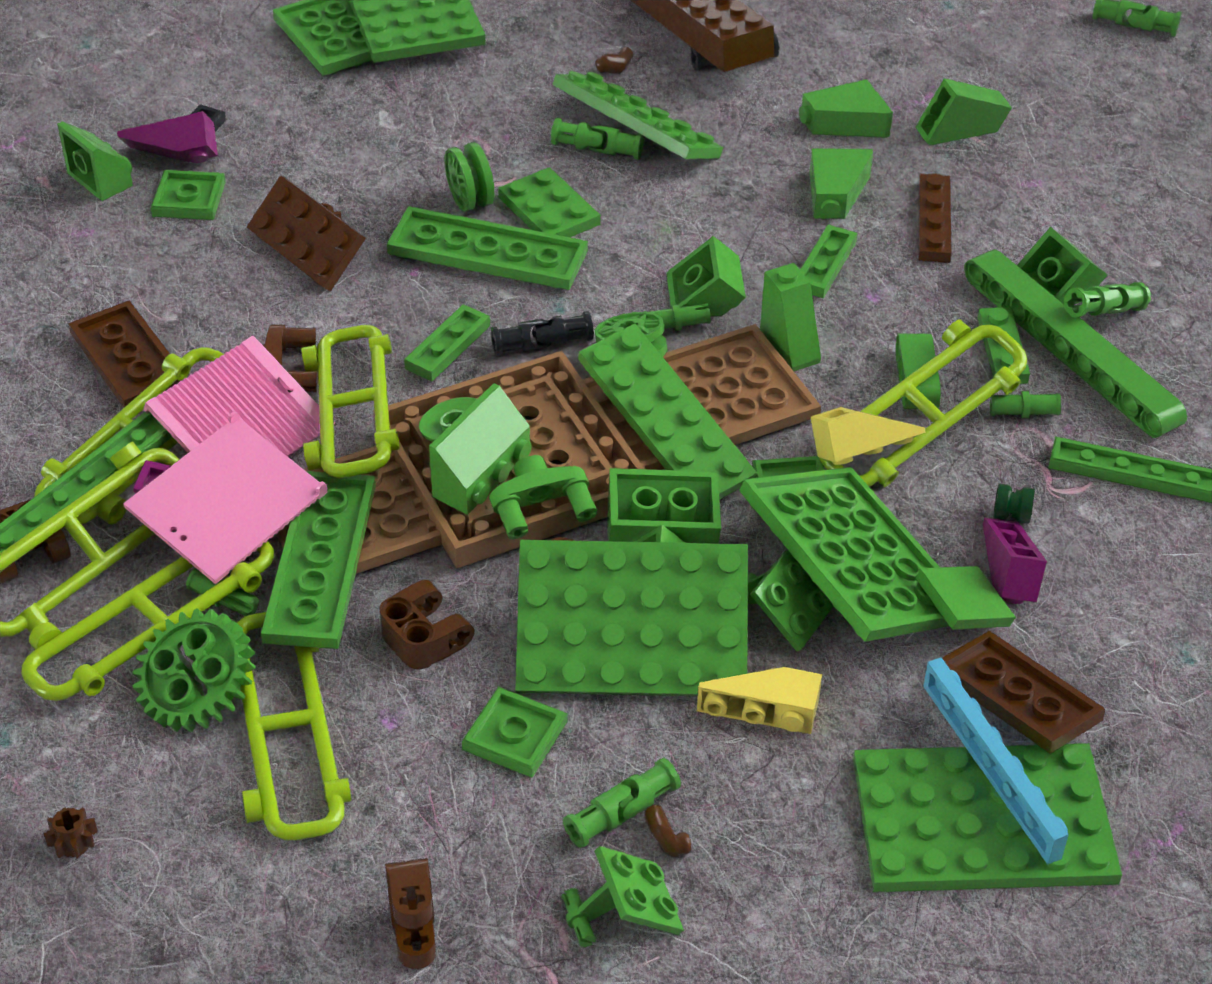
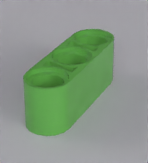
M897 334L895 352L899 383L936 356L932 334ZM936 372L916 388L939 409L941 389L939 374ZM905 396L902 397L904 409H918Z

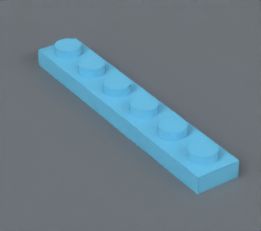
M942 657L929 661L923 685L929 696L1046 863L1050 864L1062 859L1068 838V831L1063 820L1053 814L1046 804L1045 797L1040 788L1033 786L1025 775L1020 760L1010 754L1003 744L999 731L995 727H991L983 716L979 703L974 698H970L962 687L958 674L954 670H950Z

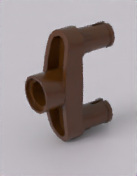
M271 324L267 332L265 344L262 345L282 366V351H286V348H302L316 345V327L296 328L286 327L285 324ZM287 371L306 392L316 393V371Z

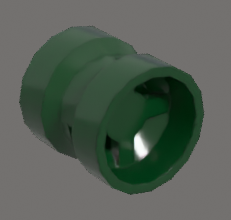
M998 483L993 519L1005 520L1009 514H1012V518H1016L1018 522L1029 524L1035 489L1023 487L1012 492L1010 485Z

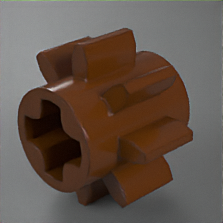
M64 807L53 818H47L50 830L43 834L47 847H54L58 858H61L63 855L80 858V855L84 854L88 848L95 847L92 836L98 832L95 818L87 819L85 808L82 807L77 810Z

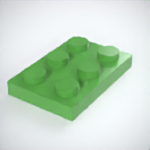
M550 167L498 187V198L531 230L572 237L601 225V215Z

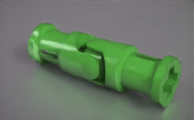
M1096 0L1092 19L1097 20L1099 17L1113 20L1118 25L1141 28L1150 32L1153 30L1171 33V36L1175 37L1182 12L1171 13L1162 11L1157 6H1145L1144 4L1129 0ZM1132 9L1131 15L1128 17L1126 11Z
M561 118L554 120L551 130V144L558 145L559 143L575 145L576 149L580 150L589 147L594 152L614 156L616 153L633 156L636 160H640L643 153L645 139L640 133L633 135L622 133L618 128L599 125L591 127L588 123L580 122L579 125L563 122ZM606 132H607V134H608V143H607L606 148H605V149H602V148L604 147V144L607 142V135H606Z
M1134 282L1129 286L1125 284L1091 286L1086 290L1072 288L1067 291L1064 297V308L1071 317L1076 318L1082 317L1086 313L1094 316L1104 313H1124L1130 308L1133 311H1142L1150 303L1151 293L1150 289L1142 282ZM1082 301L1081 305H1073V302Z
M661 758L654 763V767L641 775L633 774L607 792H603L593 798L590 806L575 815L571 813L563 817V825L571 841L577 847L582 848L589 844V839L602 831H612L626 820L652 806L654 799L667 791L673 792L681 787L679 774L669 760Z

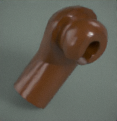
M623 47L618 54H603L596 59L595 67L600 73L619 74L625 70L634 53L631 48Z
M652 805L648 807L644 812V818L652 835L665 853L673 858H679L681 854H689L692 850L689 835L686 832H680L675 835L661 806Z

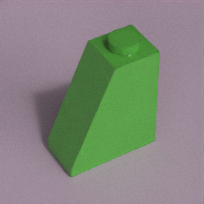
M944 78L917 123L916 129L929 145L995 133L1000 129L1012 107L1000 91Z
M867 79L803 93L802 106L799 107V117L812 134L890 137L893 111Z
M812 148L809 174L814 218H846L870 178L873 149Z
M795 263L764 272L760 330L793 371L821 363L811 283Z

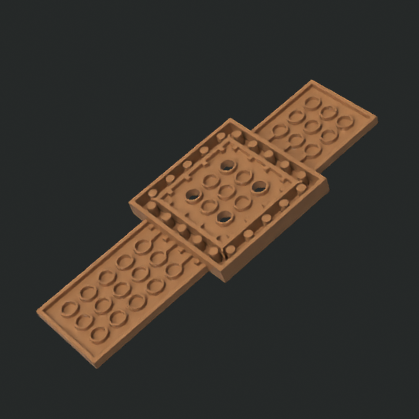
M756 324L666 352L663 356L734 445L810 420L811 416L821 413V405ZM563 351L388 405L390 429L396 428L400 450L392 451L390 460L382 468L370 473L361 474L375 476L376 488L356 574L439 545H443L456 569L520 547V540H542L607 517L610 468L663 470L665 468L592 377L582 379ZM493 383L499 385L523 417L530 416L534 418L526 420L530 426V442L532 444L529 456H542L547 468L564 466L582 468L590 484L588 490L597 508L596 516L591 520L579 522L567 496L520 507L528 526V533L519 539L512 540L507 536L500 515L493 510L489 500L491 492L482 504H478L468 515L433 498L429 445L432 441L425 439L420 432L419 422L422 416L433 406L443 401L460 397L478 399ZM373 410L374 427H375V411ZM374 446L336 458L335 463L341 464L371 458L377 453V447ZM559 460L564 464L556 465L552 464L551 461ZM323 469L313 470L315 472H324ZM514 469L510 471L509 476L504 482L516 477ZM290 522L276 534L283 548Z

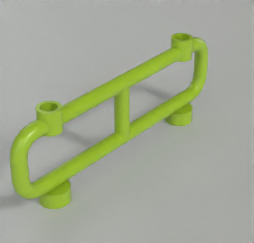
M961 319L954 321L942 335V340L949 345L948 348L860 411L878 416L905 396L932 422L931 425L925 428L926 433L913 437L912 442L902 445L888 457H882L877 460L868 472L859 475L869 487L876 482H879L883 487H887L899 474L895 469L999 390H1002L1006 395L1011 394L1020 385L1021 380L1018 376L1025 370L1027 365L1026 352L1022 346L998 326L980 325L971 330ZM991 338L997 341L1012 355L1013 363L1009 367L1001 368L990 381L947 413L943 414L916 388L981 339ZM819 457L827 470L845 468L843 465H834L832 461Z
M357 325L331 331L320 339L318 347L312 345L301 348L305 370L318 372L320 444L318 440L303 443V450L309 471L323 469L331 477L344 478L376 471L386 465L390 460L392 451L400 450L396 428L390 429L384 355L392 354V346L389 334L382 335L380 329L372 325ZM368 338L371 352L373 387L333 395L331 347L340 342ZM374 401L376 427L374 437L377 453L371 458L341 464L335 463L333 409Z
M208 347L193 349L181 358L174 353L169 354L162 364L164 373L62 463L55 458L45 462L41 469V475L44 478L37 485L34 497L112 438L118 431L134 421L132 419L143 410L147 401L162 394L176 380H184L189 375L194 364L200 361L211 362L224 354ZM172 437L159 448L169 451L178 442ZM139 474L78 516V521L81 524H85L98 515V517L111 525L119 522L127 511L123 504L127 500L119 495L137 480Z
M132 441L110 458L118 471L3 552H0L1 572L58 530L65 527L92 561L11 621H0V637H12L25 629L31 633L37 625L50 621L45 615L155 534L143 524L106 552H103L78 521L77 517L139 474L146 460L172 466L180 460L176 455L163 448H152L142 453Z
M269 541L263 543L261 547L257 548L256 551L260 555L249 564L246 562L237 564L232 569L231 576L169 616L160 610L147 596L194 567L183 557L175 560L64 632H61L51 622H43L37 625L29 636V643L35 650L26 657L21 668V675L25 683L38 696L50 701L65 700L80 691H83L88 696L97 695L105 685L103 676L145 650L144 641L154 643L157 638L153 630L166 631V619L177 624L179 623L180 612L185 613L191 619L194 609H199L203 612L240 587L248 593L257 590L262 583V576L260 574L270 567L274 559V548ZM131 606L136 607L154 624L92 666L89 664L79 666L74 671L72 679L61 685H50L37 672V668L42 663Z
M266 612L245 616L237 624L243 628V632L247 635L249 631L263 627ZM294 646L308 709L261 716L253 671L245 672V675L252 680V684L241 685L240 691L246 696L242 699L258 787V789L242 791L246 823L264 821L267 830L275 837L283 840H301L331 833L339 827L344 818V803L351 802L348 778H338L312 655L314 652H319V648ZM311 724L328 814L320 820L286 824L281 821L264 732Z

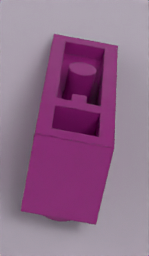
M203 111L117 131L118 138L129 148L189 163H203L208 158L218 156L214 122Z
M984 517L983 530L992 585L1006 602L1012 604H1023L1024 601L1037 602L1047 560L1019 522Z

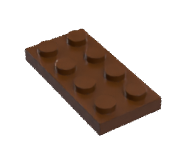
M282 175L279 176L246 226L320 286L329 291H332L366 239V237Z
M130 300L68 323L71 335L123 407H126L164 373L162 364L170 353ZM176 380L165 391H167L170 387L172 388L175 384H178L180 381Z
M991 631L985 632L942 657L950 670H954L958 674L962 687L970 698H974L984 708L1050 754L1104 720V707Z

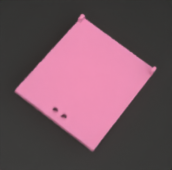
M251 336L239 346L211 361L208 365L200 368L199 371H195L194 374L175 384L172 388L170 387L157 397H153L145 403L143 408L146 413L150 412L187 453L228 422L229 414L233 411H236L241 420L288 457L301 449L303 443L311 442L320 436L319 405L254 336Z
M233 411L229 414L228 422L123 504L126 510L214 584H217L237 564L245 561L247 556H250L252 552H256L258 547H261L263 543H267L269 538H272L274 534H277L279 530H282L285 525H288L290 521H293L296 516H299L301 512H304L306 508H309L317 499L322 498L328 491L325 482L316 480L241 420L236 411Z

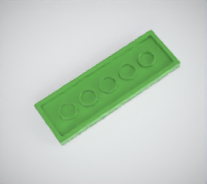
M569 71V74L555 75L553 86L685 159H718L721 156L724 147L713 142L714 137L703 132L696 133L691 130L692 126L682 120L674 121L668 117L669 113L667 111L647 106L645 99L625 94L623 87L603 82V77L599 74L587 72L586 75H582L578 72Z
M410 206L407 207L387 243V254L566 290H570L588 252V241Z
M635 323L579 351L578 360L666 470L718 472L719 499L740 489L744 479L756 478V470Z
M306 471L319 482H325L328 493L322 498L317 499L309 508H306L304 512L296 516L293 521H290L261 631L262 643L339 649L376 488L375 476L370 475L336 478L329 476L325 472Z

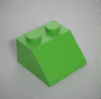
M63 121L57 124L67 173L101 201L133 186L131 178L132 166L125 156H121L112 149L109 143L103 142L93 133Z
M1052 227L1044 233L1017 265L1063 304L1068 290L1072 288L1086 290L1091 286H1099L1108 276L1075 245Z
M714 236L666 272L670 305L678 304L679 307L708 303L710 316H723L732 308L737 307L746 298L739 256Z

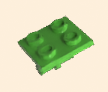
M789 550L781 554L768 572L760 576L748 573V604H758L796 652L801 650L833 608L832 603L812 581L799 562L792 557Z
M599 846L594 851L606 883L583 904L579 891L576 888L568 889L561 895L568 911L565 917L570 928H574L579 946L588 947L593 944L592 942H596V937L589 922L614 908L617 909L621 920L676 935L684 931L677 914V905L670 897L664 882L662 869L651 860L641 859L624 852H618Z

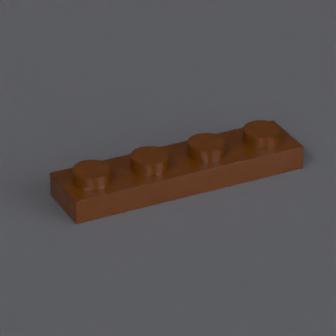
M937 173L919 174L918 261L950 263L952 255L950 176Z

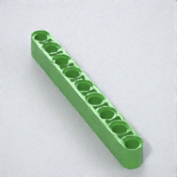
M992 249L965 262V276L972 286L997 307H1011L1015 322L1147 435L1152 438H1158L1186 423L1187 412L1183 403L1080 317H1071L1065 311L1062 302L1000 251Z

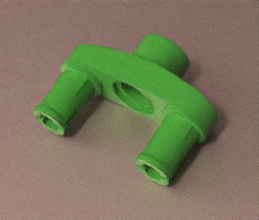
M539 455L528 456L518 461L513 468L516 477L497 486L489 496L494 512L500 515L507 536L512 540L519 539L528 533V526L520 507L567 496L579 522L591 520L597 514V508L588 490L590 484L585 471L577 466L547 468L544 458Z

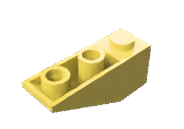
M843 407L810 417L817 456L832 461L834 465L850 463L853 461V456L862 453L865 455L880 453L883 451V446L910 443L913 441L914 436L926 433L925 427Z
M780 667L700 682L698 686L697 712L707 713L716 717L722 716L747 721L751 724L782 728L791 732L811 734L819 701L822 674Z

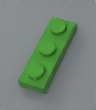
M827 225L801 268V272L811 283L812 296L824 299L857 242V232Z
M463 304L404 359L405 369L429 381H433L490 327V316Z
M1011 307L979 308L977 317L979 326H998L1022 346ZM984 338L983 342L994 377L1001 368L1009 367L1014 360L1012 355L997 341L991 338ZM1028 365L1018 376L1021 380L1020 384H1026L1029 381L1030 372Z

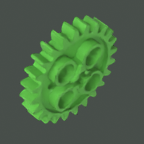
M194 609L191 619L185 613L180 612L179 623L174 624L171 620L166 619V631L161 632L158 629H154L153 633L157 638L155 642H143V645L149 650L147 655L136 656V659L143 664V667L132 671V674L140 679V681L132 686L140 694L136 701L145 708L144 712L163 727L168 725L176 732L182 726L189 732H193L196 722L204 729H207L209 718L212 716L219 722L223 721L221 710L226 708L229 711H235L231 701L234 697L239 699L246 697L239 689L241 685L252 684V680L245 675V672L252 671L256 667L248 660V658L255 654V651L248 646L251 639L243 632V628L234 620L232 621L224 613L218 615L212 609H209L204 615L199 609ZM182 645L185 654L194 661L192 664L183 656L180 650ZM196 675L204 683L207 689L206 695L204 694V689L202 685L194 679Z

